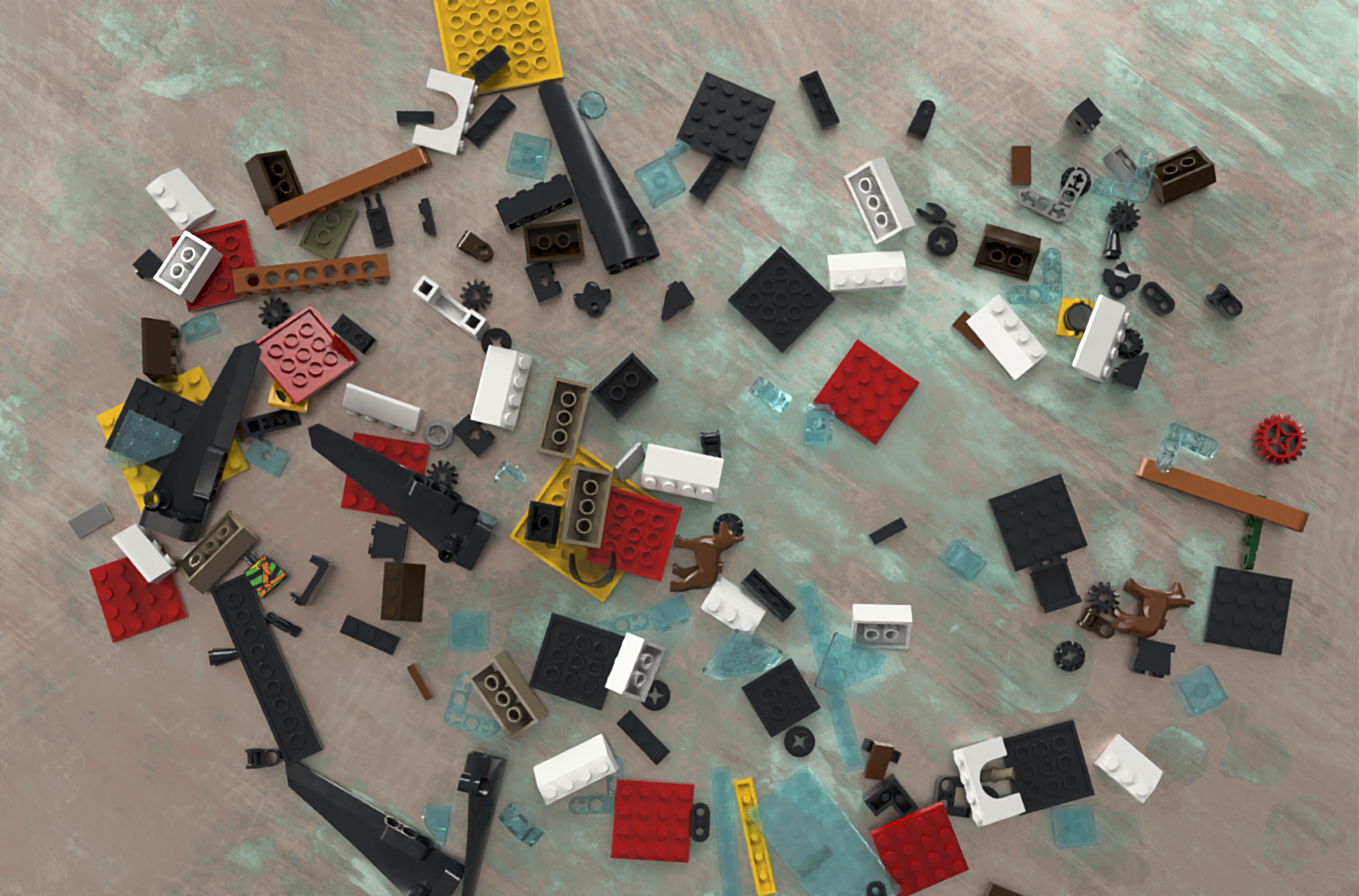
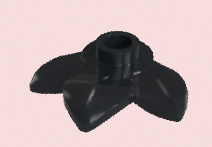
M1122 262L1113 271L1104 269L1103 281L1109 287L1110 295L1113 298L1121 299L1129 291H1134L1139 286L1141 275H1130L1127 264ZM1115 287H1120L1121 292L1117 293Z
M589 281L585 285L583 293L574 294L573 299L579 309L586 310L589 316L598 317L604 312V306L611 301L610 289L600 290L595 282ZM593 305H598L596 309L591 308Z

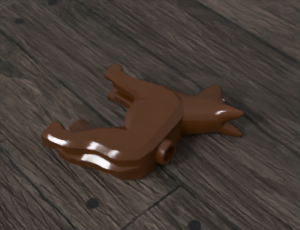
M726 521L721 522L719 533L714 536L705 535L699 538L686 539L676 535L674 547L694 550L697 565L682 568L678 564L673 563L672 573L684 580L682 582L671 581L670 592H685L692 589L709 588L717 581L718 573L722 574L723 562H720V554L732 545L743 541L745 537L736 536Z
M1130 577L1125 582L1122 590L1141 600L1140 616L1126 614L1121 611L1120 607L1116 606L1112 614L1114 618L1109 628L1117 630L1120 634L1147 639L1156 635L1159 629H1164L1167 623V619H1164L1167 611L1181 607L1189 608L1195 602L1186 599L1179 582L1173 584L1170 592H1165L1158 588L1141 586Z

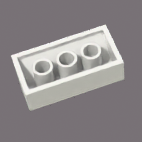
M884 157L870 160L844 176L875 245L916 226Z
M903 251L827 255L830 294L905 289L908 285Z
M999 294L966 321L1014 380L1048 353Z
M1099 295L1072 363V366L1084 377L1105 383L1106 379L1110 376L1112 363L1118 356L1119 345L1125 338L1126 327L1132 320V312L1125 305Z
M489 345L470 420L514 431L532 356Z
M349 383L346 385L342 406L347 409L346 413L357 416L358 413L365 415L364 419L374 423L376 420L382 421L383 426L391 429L394 426L401 428L400 432L411 435L412 432L418 433L425 413L421 408Z
M648 444L640 487L716 502L724 459Z
M602 733L533 768L539 791L546 805L617 771L619 766Z

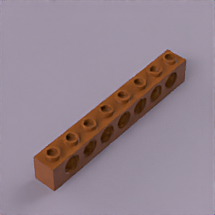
M387 253L232 269L234 290L236 295H240L241 298L251 297L255 293H259L261 296L270 295L273 291H279L281 294L289 293L292 289L308 291L310 287L327 289L329 285L346 287L348 283L365 285L367 281L384 283L386 279H390ZM367 266H373L375 268V271L372 274H366L364 272ZM348 268L356 270L353 276H347L345 271ZM329 270L337 272L334 278L326 277V273ZM310 272L317 273V278L315 280H308L307 275ZM289 275H298L297 281L289 282ZM277 276L279 278L278 282L274 285L269 284V278ZM253 278L259 279V284L255 287L249 285L250 280Z

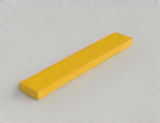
M752 777L733 781L757 895L775 894L777 891Z

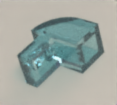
M761 376L756 379L748 390L755 398L776 413H782L792 399L789 394L779 390L769 380Z
M512 803L498 817L515 837L530 847L544 834L542 829L531 822Z

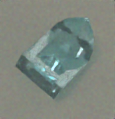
M504 461L497 470L494 482L496 483L507 472L521 484L525 480L523 476L524 471L517 465L512 467Z

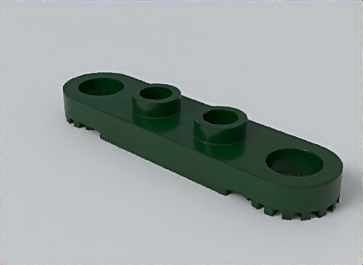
M1257 494V496L1267 499L1266 495ZM1249 516L1247 521L1249 532L1244 538V546L1246 548L1243 559V569L1251 571L1255 565L1254 561H1256V552L1258 551L1263 520Z

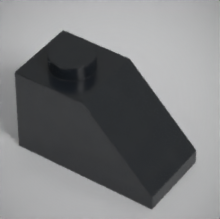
M148 249L132 265L136 268L134 272L142 280L146 278L149 281H156L153 278L164 262L153 251Z
M675 281L668 286L661 315L663 323L695 302L694 297L683 281L679 283Z
M1145 352L1118 365L1117 368L1114 367L1111 378H1113L1112 384L1131 391L1137 390L1149 353Z

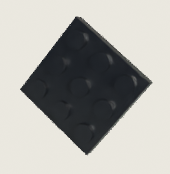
M791 658L741 687L771 738L821 708Z

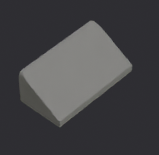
M1121 145L1110 151L1103 158L1106 165L1125 187H1128L1144 174Z
M637 442L612 471L613 476L621 483L645 459V453L640 442Z
M101 502L69 520L68 523L79 539L114 519L106 504Z

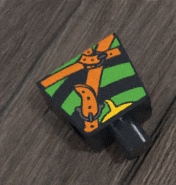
M251 551L243 558L250 566L244 571V574L260 599H264L291 575L268 555L264 554L258 558Z

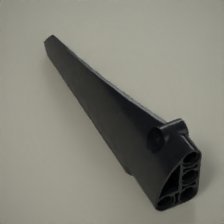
M544 80L538 89V93L606 271L610 275L617 274L659 257L660 252L650 226L563 85ZM641 228H647V232L645 234H638Z
M255 340L233 349L173 457L152 491L145 494V507L139 521L140 526L183 542L199 540L209 505L216 497L261 355V349ZM155 495L158 497L157 504L154 502Z
M320 423L307 428L311 446L316 452L344 472L416 531L438 551V558L442 562L451 563L453 561L456 565L471 572L495 527L497 517L464 501L457 492Z
M470 751L467 754L464 772L471 775L462 773L457 791L468 793V827L462 896H475L507 763L505 758L477 751Z
M299 762L289 766L285 765L288 787L343 835L404 896L453 895L464 876V863L434 847L433 841Z

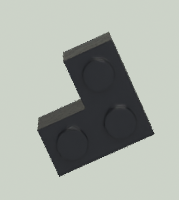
M893 773L862 796L865 804L876 817L891 805L901 818L919 809L915 800Z

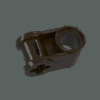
M468 230L465 231L456 245L458 249L483 263L490 262L493 259L494 252L491 246ZM482 250H483V251H486V250H487L488 254H487V255H486V254H483V255H482V254H481V251H482Z
M1089 607L1085 608L1086 612L1080 621L1077 620L1076 622L1077 625L1101 639H1109L1115 633L1114 629L1109 628V634L1104 636L1100 629L1103 625L1110 627L1111 622L1101 617L1100 614Z

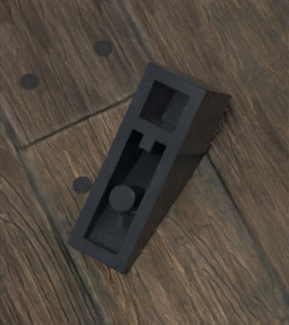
M282 409L242 419L238 424L237 431L241 443L299 426L301 422L296 411Z

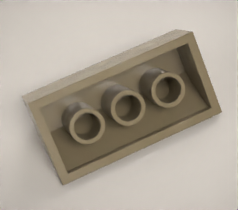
M554 376L536 450L538 453L571 460L575 459L591 392V384Z
M578 465L572 466L559 542L600 549L613 472Z
M229 510L175 565L186 581L200 593L204 594L258 539Z
M504 651L467 677L511 741L548 715Z

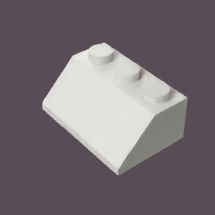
M180 168L159 176L145 188L182 232L185 230L189 233L192 232L216 211Z
M185 230L153 279L192 303L223 257V254Z
M133 524L113 536L112 539L149 583L159 584L176 569L173 565L175 561L170 555H165L161 551L162 545L156 539L152 540L149 536L150 531L139 524Z
M719 576L700 607L701 610L748 639L754 633L767 610L757 598Z
M853 604L851 648L909 649L912 629L911 605Z
M1119 734L1115 736L1093 763L1141 803H1144L1153 792L1163 774L1162 770Z

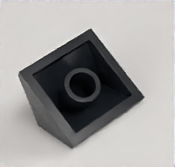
M530 501L524 539L556 545L562 506Z

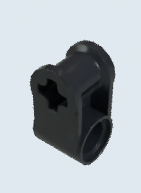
M924 100L920 103L908 129L909 133L924 139L926 138L936 110L934 102ZM926 106L929 107V111L927 114L924 113V109Z
M1219 283L1217 289L1211 294L1206 295V299L1226 319H1234L1241 314L1243 310L1242 303L1224 284ZM1229 305H1232L1236 308L1235 314L1229 312Z
M716 429L714 432L705 433L700 431L703 455L708 456L710 453H715L718 458H721L719 429Z
M279 748L245 749L248 764L246 769L272 767L281 764L284 760ZM271 752L276 753V762H272L270 760L269 756Z

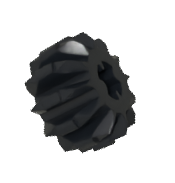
M1127 200L1123 204L1118 201L1116 207L1112 206L1110 208L1112 213H1109L1108 217L1112 220L1109 222V225L1115 224V231L1120 227L1121 233H1124L1125 230L1131 232L1133 227L1136 228L1139 225L1137 221L1141 219V216L1136 214L1140 209H1133L1135 203L1128 206ZM1123 214L1127 215L1125 220L1122 219Z
M474 279V285H471L469 281L466 282L469 288H461L465 292L460 294V298L465 299L462 304L464 306L468 305L469 310L475 306L476 312H479V306L485 310L486 306L484 303L491 304V301L487 298L493 297V294L488 292L491 287L489 285L485 286V281L483 280L479 285L477 279ZM476 291H477V293L479 294V297H480V298L477 299V300H476V298H475L474 295H473V293L476 292Z
M271 297L270 303L263 301L264 305H266L265 308L259 307V310L264 313L259 314L258 317L263 319L261 322L263 325L268 324L269 329H272L273 326L276 328L285 319L290 318L286 314L291 313V309L287 308V302L282 303L281 298H278L275 302V299ZM273 310L279 311V312H277V314H278L277 317L271 316V315H273V314H272V311H273Z
M441 460L438 461L439 467L432 463L431 466L434 470L427 469V472L432 474V476L427 478L445 487L448 486L449 489L453 490L451 482L454 484L458 483L453 477L459 476V473H452L456 467L451 466L449 468V461H446L444 467ZM442 472L444 474L446 472L445 481L438 480L440 478L439 473Z
M1098 582V587L1096 585L1091 586L1094 592H1087L1088 595L1092 596V598L1087 599V602H1093L1090 608L1095 609L1097 607L1096 612L1098 614L1102 610L1104 614H1108V608L1111 611H1115V607L1112 604L1119 605L1120 603L1115 600V598L1120 597V594L1113 593L1117 588L1112 587L1110 589L1111 585L1109 582L1105 586L1103 582ZM1102 594L1106 595L1107 600L1102 601L1099 599V597L1102 596Z

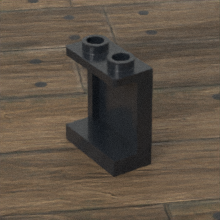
M312 555L309 562L319 568L302 595L298 592H290L289 595L293 597L291 601L299 606L312 605L336 565L321 556Z
M1061 555L1051 558L1050 563L1043 564V561L1032 564V568L1028 569L1042 614L1082 602L1080 595H1077L1067 565L1068 559H1062Z

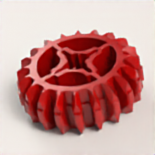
M1280 413L1276 417L1273 414L1270 416V419L1268 417L1264 418V423L1258 424L1260 429L1255 430V433L1259 435V437H1254L1253 439L1254 441H1259L1255 448H1261L1258 454H1265L1263 458L1265 461L1270 458V464H1275L1276 461L1278 465H1283V462L1286 465L1290 464L1291 460L1296 461L1297 456H1302L1303 453L1299 449H1306V446L1302 444V442L1307 441V438H1302L1306 431H1300L1303 425H1296V418L1290 421V415L1284 417ZM1280 424L1286 426L1292 433H1286L1283 427H1280ZM1273 427L1272 437L1267 440V433ZM1279 437H1288L1281 442H1273V440H1277ZM1291 439H1294L1293 447L1288 452V443ZM1269 446H1275L1278 452H1281V455L1273 452Z

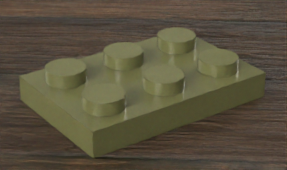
M342 204L311 217L298 246L325 259H336L358 210Z

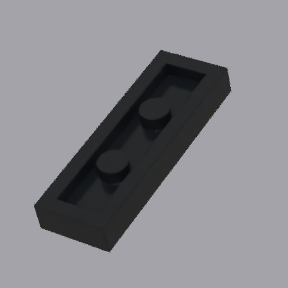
M818 71L800 77L799 80L821 129L825 130L839 124L840 120Z
M501 94L468 130V133L464 135L465 138L479 149L517 108L516 105Z
M714 155L689 190V193L705 203L733 163Z
M755 568L741 582L782 623L796 609Z
M347 614L340 633L392 656L401 639Z
M631 710L616 723L656 765L670 753V750Z

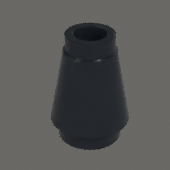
M1108 231L1103 249L1105 259L1117 260L1122 254L1118 231Z
M213 648V650L208 651L210 666L215 665L217 667L238 660L235 648Z

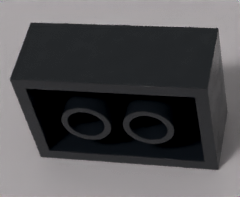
M632 352L591 391V395L618 422L659 383V380Z

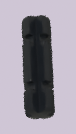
M272 612L266 615V621L270 624L273 623V626L286 633L289 632L293 637L300 635L302 629L298 626H293L292 623L279 616L276 617L277 615Z

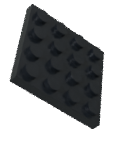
M706 72L676 139L747 168L776 101Z
M780 246L727 301L777 350L783 353L826 310L835 298Z
M136 378L105 448L163 473L202 405Z
M1061 474L988 500L1015 572L1031 567L1032 564L1044 562L1088 546Z
M1215 566L1203 642L1281 656L1293 579Z
M552 612L529 687L602 711L609 689L605 686L625 636Z
M1073 719L1002 738L1007 755L1003 756L1005 767H1013L1015 770V780H1009L1013 794L1020 793L1026 811L1020 813V816L1095 795Z

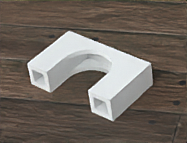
M431 68L426 87L450 94L457 102L458 117L451 127L444 130L416 124L412 143L454 155H459V152H463L465 146L463 137L464 133L467 134L470 123L467 121L469 115H472L474 110L472 101L479 91L478 81Z
M425 275L422 276L412 290L420 300L478 341L481 340L490 327L484 317L474 310H469L462 306Z
M1002 736L953 751L954 761L960 771V780L966 790V799L970 803L972 817L977 826L988 825L1026 812L1020 793L995 799L987 795L980 784L982 767L990 760L1007 755Z

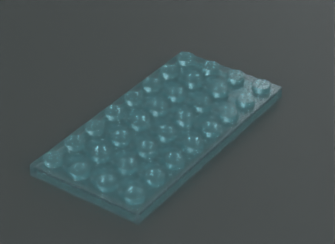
M807 764L745 812L808 896H866V887L872 881L882 882L886 887L887 896H896L903 891L891 874L885 870L881 861ZM874 887L872 893L877 895L879 891Z

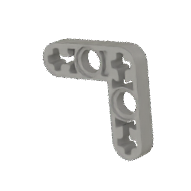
M1081 170L1073 171L1057 201L1027 187L1020 189L1017 195L1018 200L1028 208L1055 221L1063 222L1069 217L1086 184L1087 176ZM1082 174L1083 182H1078L1076 188H1079L1078 192L1074 188L1068 187L1069 183L1073 186L1075 182L1074 175ZM1028 191L1030 192V197L1035 198V195L1039 197L1035 200L1034 206L1030 204L1033 201L1029 199L1023 201L1021 194ZM1066 191L1074 192L1075 197L1072 201L1064 199ZM1042 199L1047 200L1049 203L1048 208L1045 210L1038 208V202ZM1052 203L1056 204L1054 208L1057 210L1063 208L1065 216H1060V218H1057V213L1053 211L1051 212V215L1048 214V212L1051 210Z

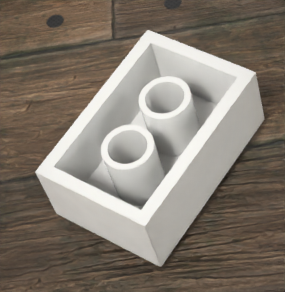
M627 633L605 687L627 697L645 702L666 648Z

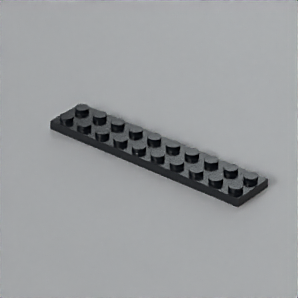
M245 574L211 588V594L286 766L324 750L272 630L265 619V614L254 589Z

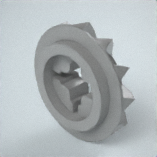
M432 419L425 424L422 437L424 442L429 444V447L442 449L448 446L453 439V430L447 421ZM436 426L440 432H446L440 436V442L437 437L430 436L436 432Z

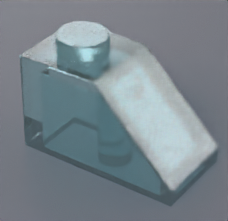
M213 311L196 316L180 326L186 344L223 332L218 316Z
M429 802L426 807L423 806L421 818H424L425 826L439 846H445L452 806Z

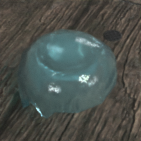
M596 91L585 92L580 96L577 103L580 114L590 120L602 117L608 108L604 96Z

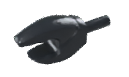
M926 203L928 207L934 210L933 214L917 208L920 216L930 223L942 224L945 222L953 228L957 225L946 218L947 212L936 203Z

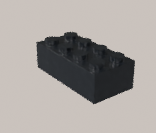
M557 174L551 177V181L546 183L543 181L533 185L534 188L528 191L526 189L520 190L516 193V196L510 199L509 197L500 199L495 206L507 233L576 203L574 191L566 174Z

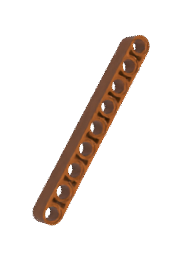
M418 146L271 208L268 214L275 230H282L425 170L432 165V162L425 147Z
M1148 458L1141 459L1136 473V477L1296 532L1303 533L1309 513Z

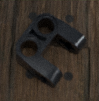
M943 775L938 777L935 782L933 804L946 799L947 807L945 809L948 815L970 818L971 808L954 805L956 787L965 788L960 780V776ZM948 780L950 786L948 789L943 790L942 782Z

